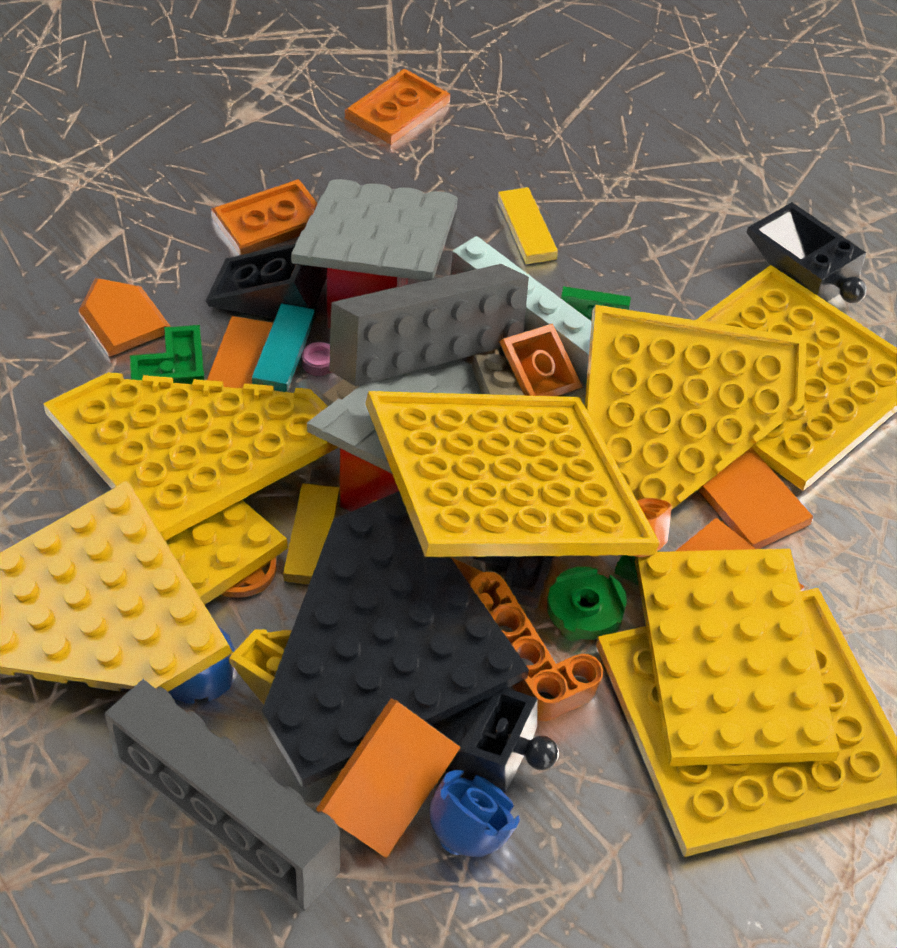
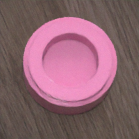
M315 342L303 349L302 366L307 373L315 376H324L332 373L329 371L330 344Z

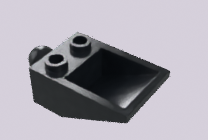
M793 202L747 227L746 233L769 265H772L826 302L839 294L848 303H858L865 297L867 287L865 282L859 277L866 252Z
M508 688L431 725L461 747L445 770L446 773L461 770L464 772L460 778L470 781L478 775L497 786L505 794L524 756L528 764L537 770L550 769L555 765L559 757V749L554 740L547 736H536L533 738L538 727V698Z

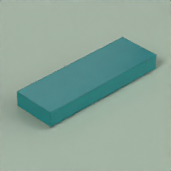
M281 303L252 375V384L274 386L276 391H288L315 320L314 309Z

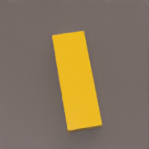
M529 187L498 192L497 201L525 264L557 260L558 250Z
M302 483L283 572L284 582L310 583L331 524L336 517L340 487Z

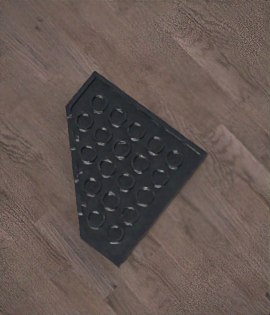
M400 491L333 519L263 706L262 720L300 785L304 788L344 768L391 698L398 701L429 725H433L527 679L529 669L452 558L425 557Z

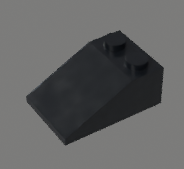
M296 243L226 258L205 302L210 307L274 319L281 303L314 309L327 279V268L292 263L291 254Z

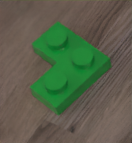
M200 325L164 327L166 353L130 355L131 380H142L143 375L172 377L173 383L192 384L194 379L204 380Z

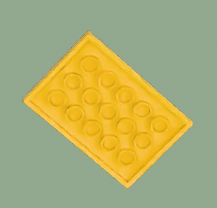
M791 549L656 552L655 555L648 557H636L635 566L669 766L837 760L840 749Z

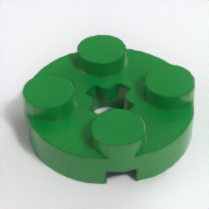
M587 566L570 568L556 577V582L550 587L548 592L547 612L553 624L561 630L564 638L570 641H578L580 639L595 640L598 639V636L612 634L620 629L627 605V597L623 586L616 578L610 575L608 579L604 575L597 574L598 569ZM581 598H586L590 603H596L592 608H585L579 605Z

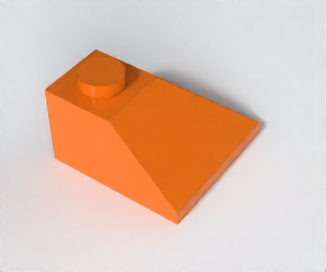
M553 324L499 341L525 396H562L583 387Z

